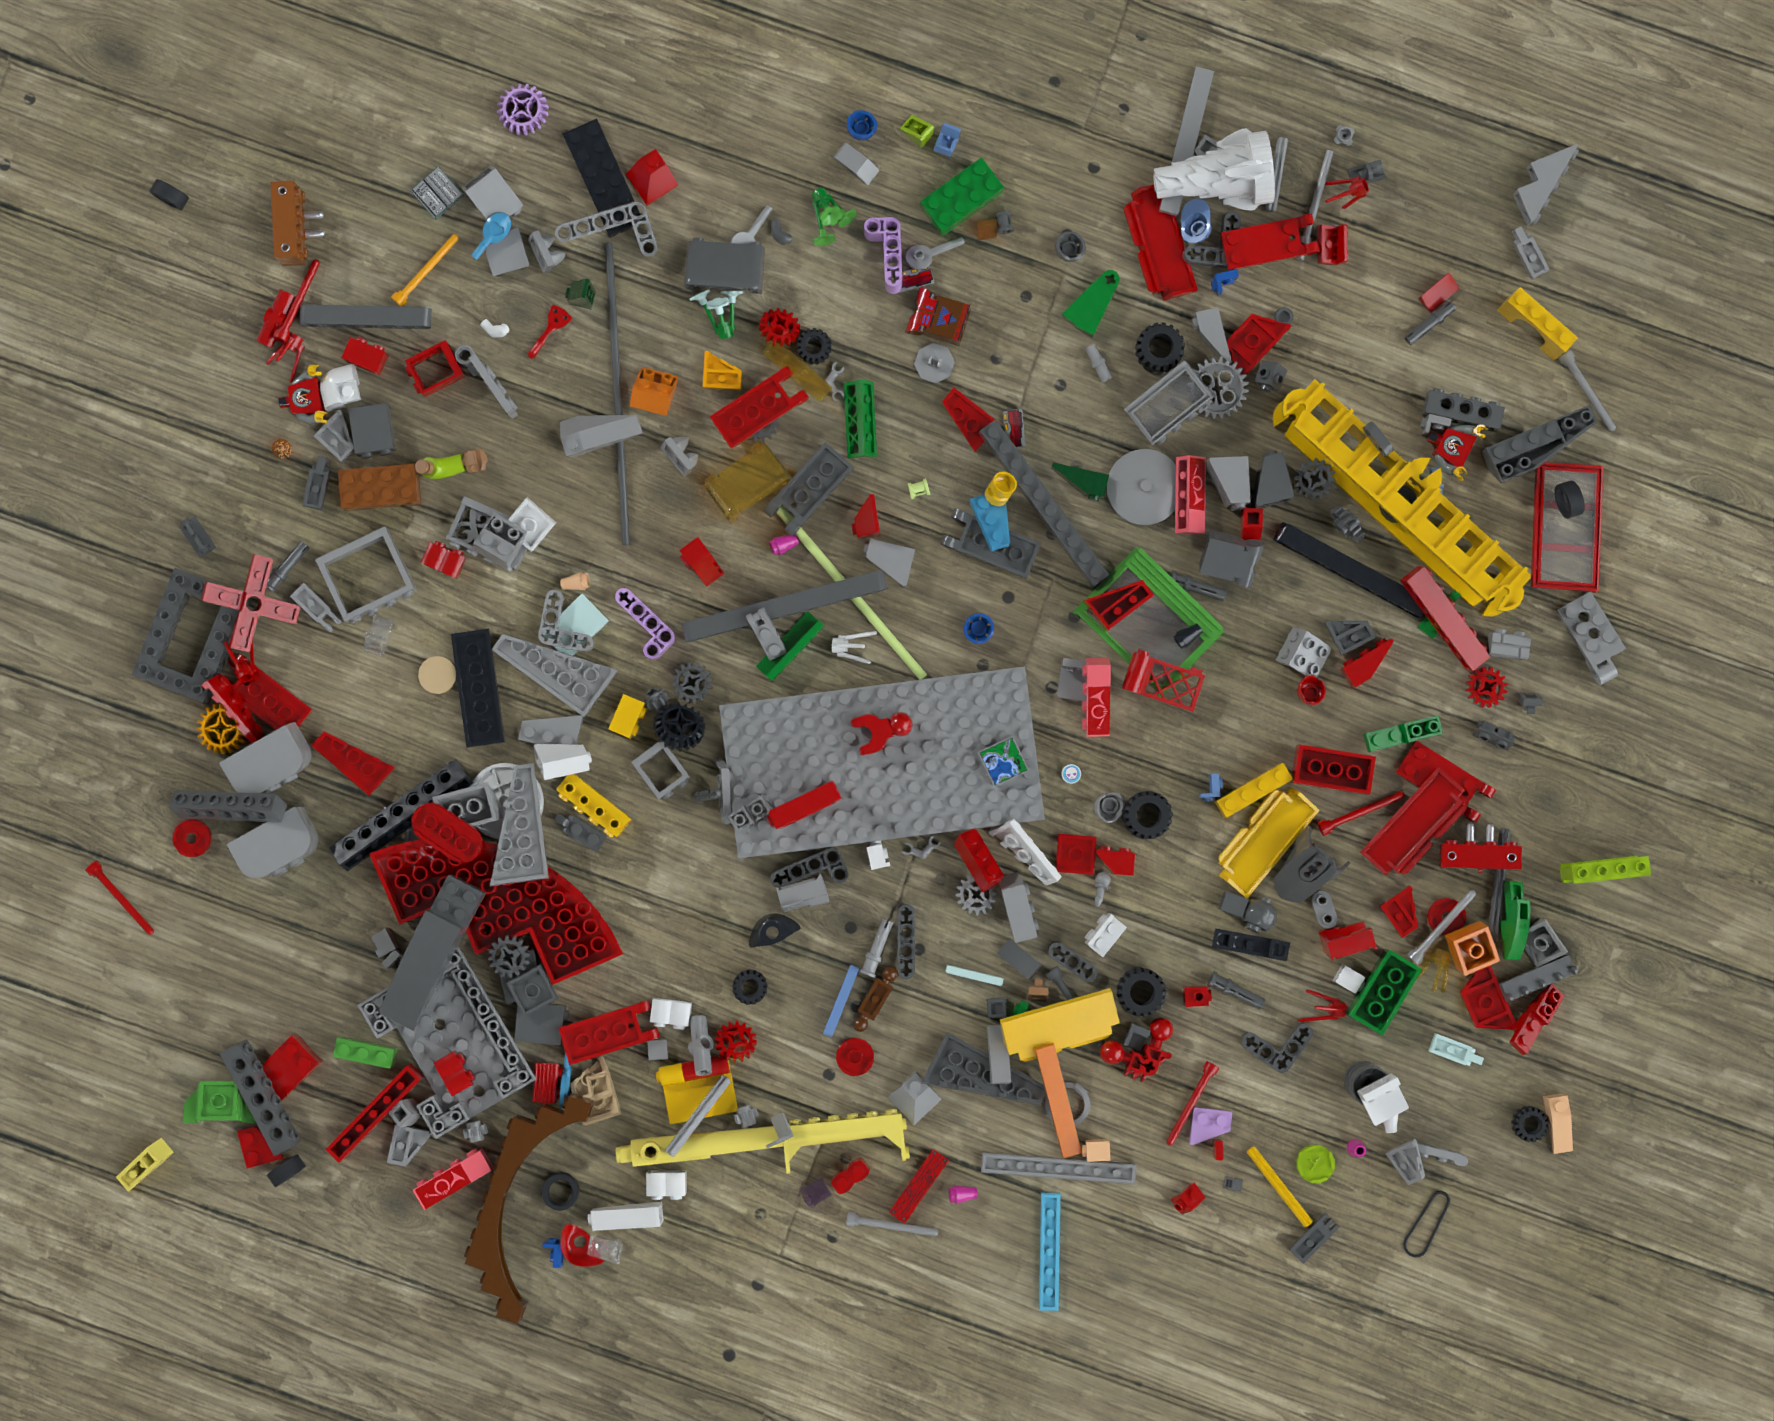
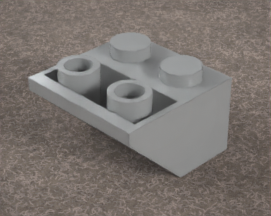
M494 512L474 541V551L508 570L519 553L527 531Z

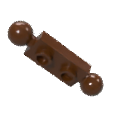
M886 967L882 973L883 979L876 978L857 1010L862 1015L853 1021V1027L856 1031H865L868 1028V1018L874 1021L893 989L889 983L896 980L898 972L894 967Z

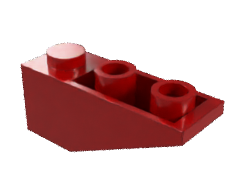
M1386 638L1381 639L1375 643L1377 647L1370 650L1368 647L1359 653L1361 657L1356 660L1352 657L1343 663L1344 667L1340 670L1352 689L1372 678L1393 644L1394 640L1392 638L1388 640Z

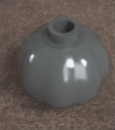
M1261 897L1260 899L1248 901L1242 917L1243 922L1247 924L1245 928L1260 934L1261 931L1266 932L1274 927L1277 921V913L1271 905V900Z

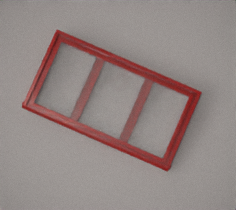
M1544 462L1535 469L1530 588L1599 592L1604 466ZM1573 480L1582 492L1585 510L1579 516L1566 519L1557 507L1554 490L1556 485Z

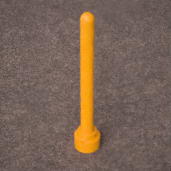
M453 234L405 288L391 296L400 307L407 303V296L458 241V235Z

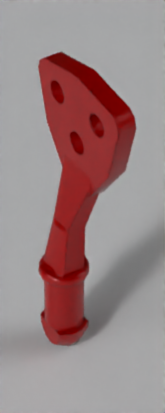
M556 305L551 306L548 314V326L545 332L536 340L531 350L528 351L530 359L537 356V353L545 345L546 339L553 331L565 327L572 321V316L565 309Z

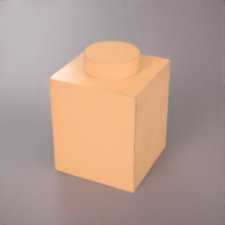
M1108 1139L1085 1140V1145H1082V1157H1086L1087 1162L1111 1161L1110 1141Z

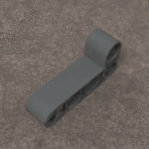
M830 848L772 873L770 881L774 887L781 888L828 868L832 879L836 883H843L847 880L849 873L840 851L836 848ZM830 851H835L838 854L837 861L830 862L827 859V854ZM814 858L820 861V867L816 870L812 869L809 865L810 861ZM793 867H801L803 872L800 877L793 876ZM788 869V874L792 881H788V878L782 880L783 884L781 885L779 882L775 883L776 874L783 876L786 874L784 870ZM837 869L845 871L844 879L838 880L835 878L834 873Z

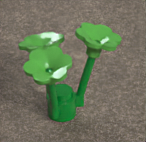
M818 188L813 191L811 196L814 200L812 205L817 217L819 236L812 241L814 246H827L836 239L834 234H826L823 225H835L838 223L839 227L843 228L853 221L857 213L855 209L846 212L844 208H841L835 202L831 194H827L824 188ZM819 208H824V211L820 213Z

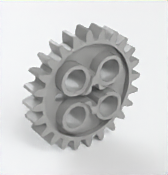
M1213 356L1212 362H1209L1207 359L1204 360V366L1198 363L1199 370L1193 368L1201 380L1204 375H1209L1212 378V382L1205 385L1215 396V401L1206 409L1201 407L1198 413L1204 410L1206 411L1205 417L1212 413L1213 419H1215L1217 414L1223 419L1224 413H1227L1230 417V410L1238 412L1236 406H1243L1240 400L1247 399L1243 393L1249 392V389L1244 388V386L1249 384V381H1243L1247 374H1240L1243 368L1236 369L1237 362L1231 365L1230 358L1223 362L1222 356L1219 361H1216ZM1214 371H1217L1219 386H1223L1220 389L1222 404L1218 403L1217 390L1213 389L1216 384ZM1223 372L1230 373L1231 379L1229 381L1221 379ZM1189 375L1188 378L1192 382L1187 383L1186 386L1192 389L1188 390L1187 394L1193 395L1189 401L1196 402L1205 394ZM1231 391L1234 394V398L1226 400L1223 393Z

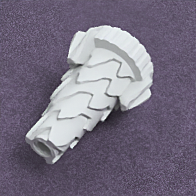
M1247 128L1238 130L1221 141L1216 142L1218 150L1206 151V155L1193 156L1185 161L1172 162V166L1154 169L1153 179L1157 198L1183 195L1187 197L1199 196L1200 199L1219 196L1224 205L1243 210H1255L1260 204L1273 203L1275 199L1273 158L1266 131L1252 133Z

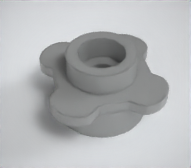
M1341 125L1338 126L1334 142L1350 146L1353 143L1354 129Z

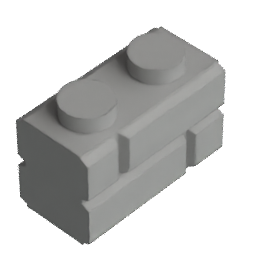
M1495 629V632H1490L1488 635L1487 653L1495 657L1528 660L1531 637L1526 636L1525 632L1514 631V634H1507V630Z

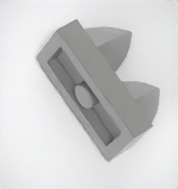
M538 230L531 233L528 242L543 273H547L564 259L566 253L557 250L548 251L547 248L552 245L554 237L548 234H540Z
M669 437L663 442L661 449L685 477L690 474L696 465L698 454L683 453L688 445L689 437H676L673 439Z

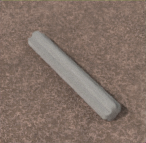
M1279 137L1276 144L1273 162L1275 199L1273 203L1266 204V211L1275 212L1277 208L1288 139Z

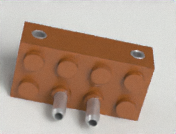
M294 181L270 182L274 258L282 266L306 265L308 249L305 247V240L307 238L323 237L325 232L324 230L304 229V221L306 219H321L324 217V213L322 211L306 212L303 210V203L306 201L305 192Z

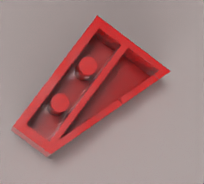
M699 537L679 550L682 554L680 559L689 570L693 568L706 587L725 574Z
M1141 580L1085 599L1083 602L1104 630L1108 631L1153 597L1154 594L1145 582Z

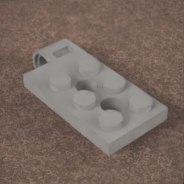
M467 345L460 346L455 352L456 360L463 367L468 368L473 377L477 374L481 375L511 419L518 416L515 411L518 407L510 396H505L507 391L498 380H494L496 375L487 364L484 366L471 347ZM469 352L471 354L469 360L463 361L462 355Z
M1589 592L1556 611L1586 659L1585 663L1591 671L1594 680L1601 686L1617 677V669L1610 658L1624 651L1626 647L1593 594ZM1580 613L1587 614L1588 622H1581L1578 615ZM1589 630H1596L1599 634L1598 638L1592 639L1588 634Z

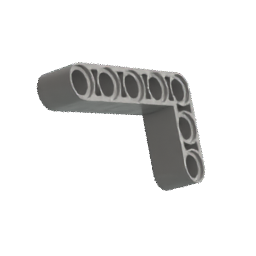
M633 201L561 223L555 230L556 238L559 241L566 242L632 222L642 254L649 257L657 252V242L645 205L640 201ZM634 205L642 207L643 212L640 215L632 213ZM615 211H622L624 219L617 221L613 216ZM603 216L606 219V224L598 226L595 223L596 217ZM585 222L588 226L587 231L580 232L577 229V224ZM642 223L646 224L649 229L645 234L640 233L637 228ZM562 227L567 228L569 236L561 237L559 229ZM646 242H651L654 245L652 252L644 250L643 245Z

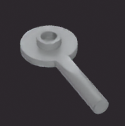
M766 205L749 231L736 233L731 238L730 243L750 244L751 241L755 242V234L773 209Z
M960 237L931 249L924 245H915L906 253L907 264L916 270L925 269L932 263L933 256L965 244L964 239Z

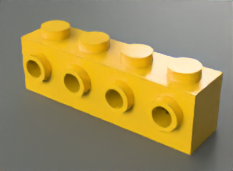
M576 774L567 775L556 789L561 799L565 802L570 800L575 804L573 806L575 810L581 814L585 812L589 815L588 820L596 826L598 824L605 828L603 831L611 838L613 836L619 837L632 821L631 817Z

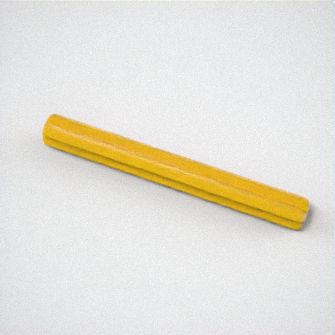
M1255 1146L1247 1150L1249 1157L1304 1227L1311 1225L1312 1219Z

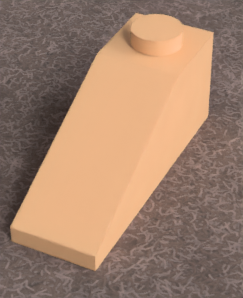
M1559 1093L1543 1096L1547 1120L1550 1123L1548 1127L1553 1154L1573 1151L1572 1121L1568 1095Z

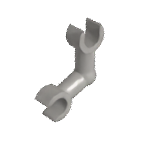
M837 362L832 365L831 373L824 380V384L831 392L832 400L837 403L834 397L836 394H840L844 398V393L838 390L833 383L836 377L844 371V367L840 371L834 369Z
M934 835L930 837L929 843L923 850L914 848L910 843H904L910 846L911 851L908 853L902 851V853L926 859L934 848H938L941 845V841L937 845H932L931 840L935 837Z

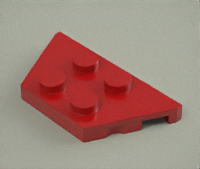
M1252 313L1227 340L1232 362H1237L1235 368H1243L1240 374H1248L1292 325Z
M1490 965L1476 971L1459 991L1474 1027L1512 1030L1516 1021L1508 1003L1505 1002L1492 966Z

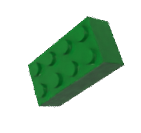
M981 157L921 200L920 208L943 237L1003 194L1004 186Z
M1384 948L1366 978L1364 987L1357 993L1346 1015L1383 1036L1422 969L1392 950Z

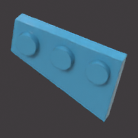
M985 494L971 498L969 503L990 551L1009 546L1007 505L994 506L987 501Z

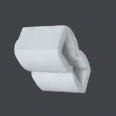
M653 998L650 1022H654V1026L665 1027L666 1024H671L674 1029L684 1030L685 1026L688 1027L690 1025L692 1002Z
M648 1170L646 1172V1196H651V1199L660 1200L663 1199V1196H670V1199L678 1200L687 1194L686 1170Z

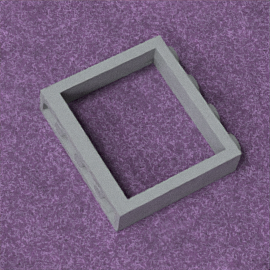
M385 526L315 559L344 622L347 623L359 622L362 620V616L366 614L369 616L379 612V608L386 606V608L396 604V600L402 597L403 599L410 598V596L414 595L413 592L417 591L389 529ZM385 539L406 586L348 613L326 566Z

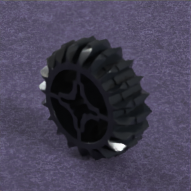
M679 702L676 706L670 703L669 707L664 705L662 710L657 712L654 718L653 730L655 731V737H659V743L664 742V747L671 746V750L678 748L679 752L682 748L688 751L690 747L694 748L696 744L701 742L705 733V723H703V717H700V712H694V706L688 708L687 703L684 706H681Z

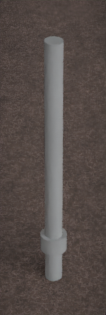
M1326 150L1309 214L1313 215L1314 221L1334 153L1331 150ZM1313 225L1304 228L1303 235L1300 236L1302 245L1311 242L1310 235ZM1305 256L1296 257V259L1303 261Z

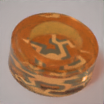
M278 439L272 444V452L276 457L284 459L291 455L292 446L287 440Z

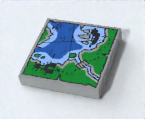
M1013 736L978 752L994 787L1029 771Z

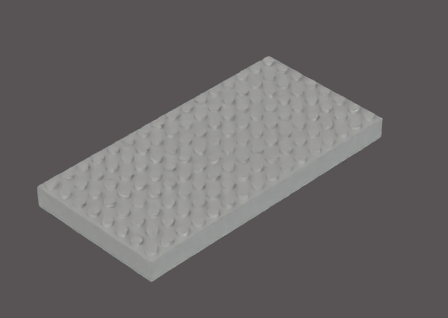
M1025 666L719 705L726 764L732 770L733 776L732 780H730L732 813L761 795H764L770 807L774 809L831 781L835 782L843 799L780 830L770 826L767 819L769 814L738 833L735 829L738 859L1004 825L1012 819H1015L1018 823L1045 820ZM897 712L907 713L911 717L913 726L909 734L889 738L885 747L879 752L860 755L859 748L871 741L872 732L867 727H852L850 724L852 719L865 714H872L880 719H890ZM1013 736L1029 771L994 787L978 752Z

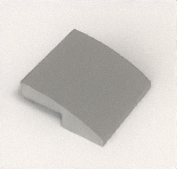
M518 227L510 229L503 240L498 243H490L485 249L493 276L530 266Z

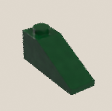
M582 279L572 282L571 287H567L565 298H567L569 305L592 310L596 291L590 279Z
M1052 463L1051 469L1084 496H1088L1089 500H1103L1109 478L1108 474Z

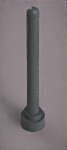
M1056 966L1045 974L1049 981L1052 980L1053 983L1057 984L1067 1000L1073 999L1074 996L1062 980L1063 976L1061 975L1062 971ZM1099 1040L1095 1043L1098 1047L1101 1048L1104 1044V1041Z

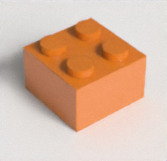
M1481 921L1445 935L1455 967L1465 976L1500 961L1489 927Z

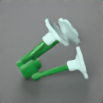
M708 289L689 299L690 301L698 300L700 305L704 307L719 339L734 336L733 330H736L734 324V303H736V296L743 294V291H721V294L728 296V298H715L707 302L705 297L711 292ZM729 303L730 324L729 321H724L723 307ZM709 309H715L716 314L719 315L720 323H718V326Z

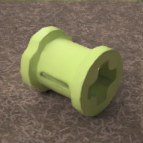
M926 478L914 484L908 483L911 499L924 494L930 495Z

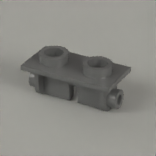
M195 516L190 520L187 518L181 522L182 525L179 528L200 558L216 548Z
M1479 720L1476 726L1478 729L1472 734V736L1477 737L1480 741L1491 743L1502 750L1508 751L1515 743V735L1512 732L1501 727L1498 728L1497 732H1494L1496 725L1485 720Z

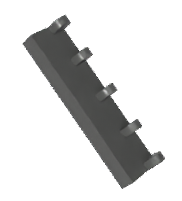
M1565 955L1501 982L1499 987L1505 1002H1511L1516 998L1576 974L1578 969L1576 966H1573L1569 955Z

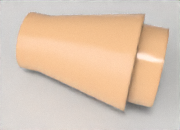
M579 572L560 581L562 590H586V588H590L588 573Z

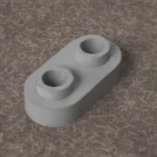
M1325 891L1315 892L1311 897V903L1318 924L1327 929L1334 927L1337 923V915L1331 896ZM1320 897L1325 898V902L1323 904L1319 903ZM1327 915L1331 917V920L1328 923L1324 920L1325 916Z

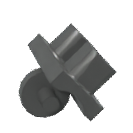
M1381 160L1347 169L1349 179L1360 176L1368 184L1386 178Z

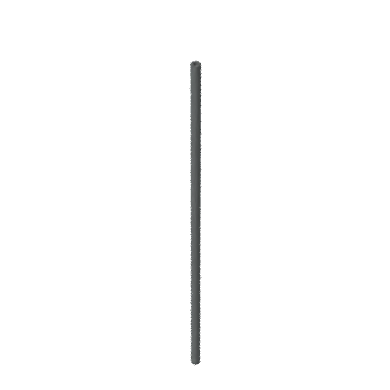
M608 242L605 243L614 409L615 415H623L613 243ZM623 440L617 442L622 545L626 546L630 545Z

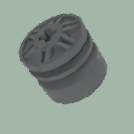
M1359 1061L1351 1065L1346 1071L1344 1086L1347 1093L1363 1105L1357 1091L1388 1074L1374 1063ZM1369 1080L1368 1083L1362 1084L1363 1081Z

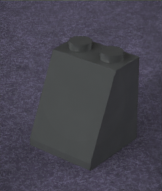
M1277 450L1267 452L1259 461L1251 508H1265L1289 502L1295 497L1283 452L1277 453Z

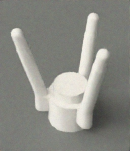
M877 631L846 636L839 635L838 638H833L832 653H837L838 657H846L870 664V660L844 652H848V648H865L864 644H851L848 639L877 635Z

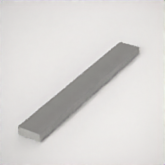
M1200 67L1195 68L1172 162L1185 161L1193 157L1214 75L1212 70ZM1183 195L1162 198L1159 212L1178 216Z
M982 1152L981 1172L1135 1184L1137 1165Z

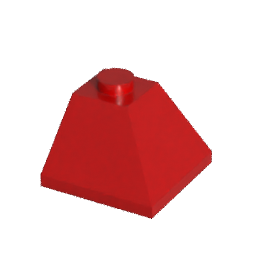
M656 148L641 157L626 173V176L646 206L678 186Z
M874 494L869 495L854 518L855 523L851 524L853 535H857V539L880 536Z

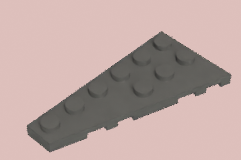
M948 1032L921 1084L1036 1106L1042 1104L1046 1095L1042 1083L1010 1067V1084H991L989 1055Z

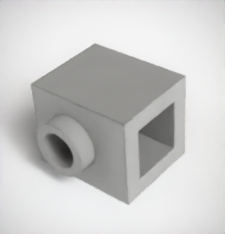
M413 1098L400 1100L388 1113L399 1128L412 1126L422 1116L416 1107L418 1104Z

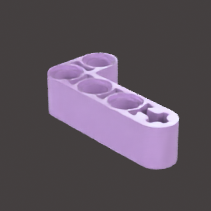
M893 217L869 218L864 223L865 238L871 242L883 241L885 289L890 294H896L902 289L900 222ZM890 227H893V228H895L896 230H895V231H889V230H887V229L890 228ZM870 228L877 229L874 232L869 231ZM895 245L896 248L890 249L888 246ZM894 262V263H896L897 265L894 266V267H892V266H889L888 264ZM891 276H895L894 284L891 281Z
M627 588L619 589L615 594L617 603L653 636L644 646L645 656L651 660L660 658L674 643L676 638L674 632ZM621 594H628L627 597L633 603L629 605L625 600L621 602ZM636 606L643 607V613L639 616L634 614ZM650 619L657 620V626L654 629H649L647 626ZM664 632L671 634V639L668 642L661 640V635ZM651 646L658 648V652L654 656L648 654V649Z

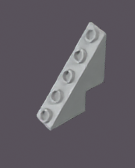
M1578 144L1534 161L1526 167L1532 183L1518 188L1513 193L1526 226H1529L1531 223L1535 225L1541 217V214H1539L1541 208L1545 209L1550 201L1549 194L1551 191H1556L1560 184L1558 182L1561 175L1564 176L1570 167L1567 165L1569 160H1574L1579 150L1576 149Z

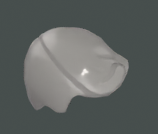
M1105 793L1094 802V813L1104 823L1115 822L1122 816L1126 802L1121 793Z

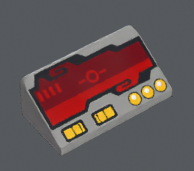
M930 265L925 269H911L902 272V289L900 292L935 283Z
M1022 409L1003 411L1004 432L1017 449L1025 448Z

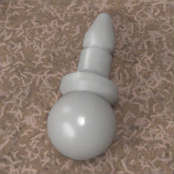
M1106 872L1098 873L1095 878V889H1097L1095 897L1096 907H1099L1102 903L1104 891L1108 890L1107 886L1111 881L1109 874Z

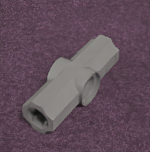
M693 1016L690 1018L692 1041L688 1044V1049L694 1057L696 1075H709L712 1073L710 1050L713 1048L714 1043L708 1035L706 1016Z

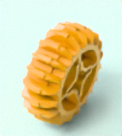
M222 703L219 704V707L217 704H213V710L209 707L206 708L208 714H200L204 719L197 721V723L202 724L201 727L196 728L197 731H202V734H199L197 737L200 739L204 738L201 744L207 745V750L213 749L214 753L217 754L219 751L221 754H226L227 750L229 753H233V747L240 749L238 742L245 744L246 741L242 739L244 734L236 725L229 723L225 707ZM219 714L216 724L210 725L212 719ZM223 726L231 727L223 731L215 729ZM236 731L234 738L227 743L229 734ZM210 732L217 734L220 744L212 739Z

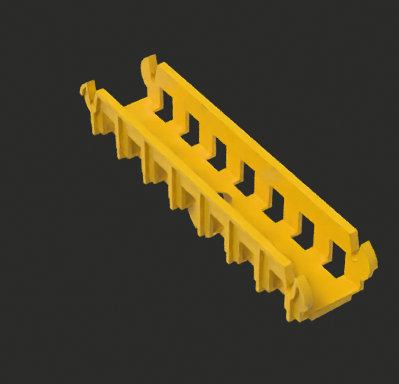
M1315 379L1306 389L1300 388L1291 391L1277 405L1273 412V427L1286 420L1289 415H1294L1295 420L1291 422L1284 438L1306 458L1310 459L1312 463L1317 458L1318 463L1325 460V466L1330 464L1329 471H1335L1331 475V478L1336 479L1333 482L1453 591L1459 592L1461 594L1460 597L1469 606L1473 607L1482 600L1487 602L1493 598L1482 614L1484 617H1492L1502 612L1513 610L1520 605L1524 596L1523 586L1531 578V574L1527 572L1528 568L1518 564L1498 545L1499 542L1497 540L1493 541L1469 519V514L1464 515L1440 493L1441 489L1439 486L1442 481L1441 468L1424 479H1419V475L1423 473L1431 458H1418L1412 462H1406L1395 451L1384 457L1363 431L1365 424L1353 414L1354 410L1352 408L1350 410L1347 409L1324 388L1325 384L1323 382L1320 384ZM1317 405L1331 416L1324 425L1310 413ZM1346 431L1360 442L1353 450L1340 440ZM1375 457L1388 468L1381 476L1368 466ZM1404 483L1416 493L1417 499L1412 504L1397 492ZM1379 505L1398 523L1386 520L1381 514ZM1433 510L1445 519L1438 527L1426 518ZM1462 536L1473 545L1466 553L1456 545ZM1491 563L1501 570L1494 579L1484 571Z

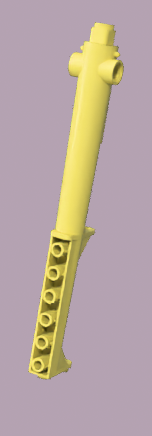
M897 1109L885 1110L886 1113L879 1114L878 1111H868L866 1115L861 1116L858 1113L847 1114V1117L839 1118V1115L828 1116V1119L820 1120V1117H812L806 1122H801V1119L789 1120L793 1137L769 1147H784L787 1174H790L789 1161L800 1147L886 1136L901 1148L902 1161L910 1158L909 1147H905L903 1130H907L906 1118H902L901 1111L897 1112ZM774 1126L694 1133L690 1135L674 1157L668 1155L665 1149L676 1135L631 1140V1145L616 1147L617 1163L632 1162L634 1167L711 1158V1155L768 1149L766 1145L778 1140L779 1137ZM652 1146L656 1151L651 1153L647 1150V1147Z

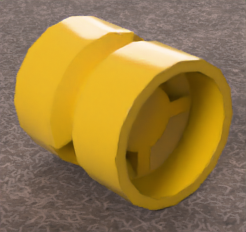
M999 472L993 477L985 490V498L990 504L1003 506L1007 503L1017 487L1014 476L1008 472Z

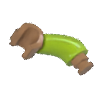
M484 449L468 450L464 452V456L461 453L444 458L426 457L416 462L415 469L423 477L437 480L457 475L466 470L468 473L486 470L488 458L487 454L484 453Z

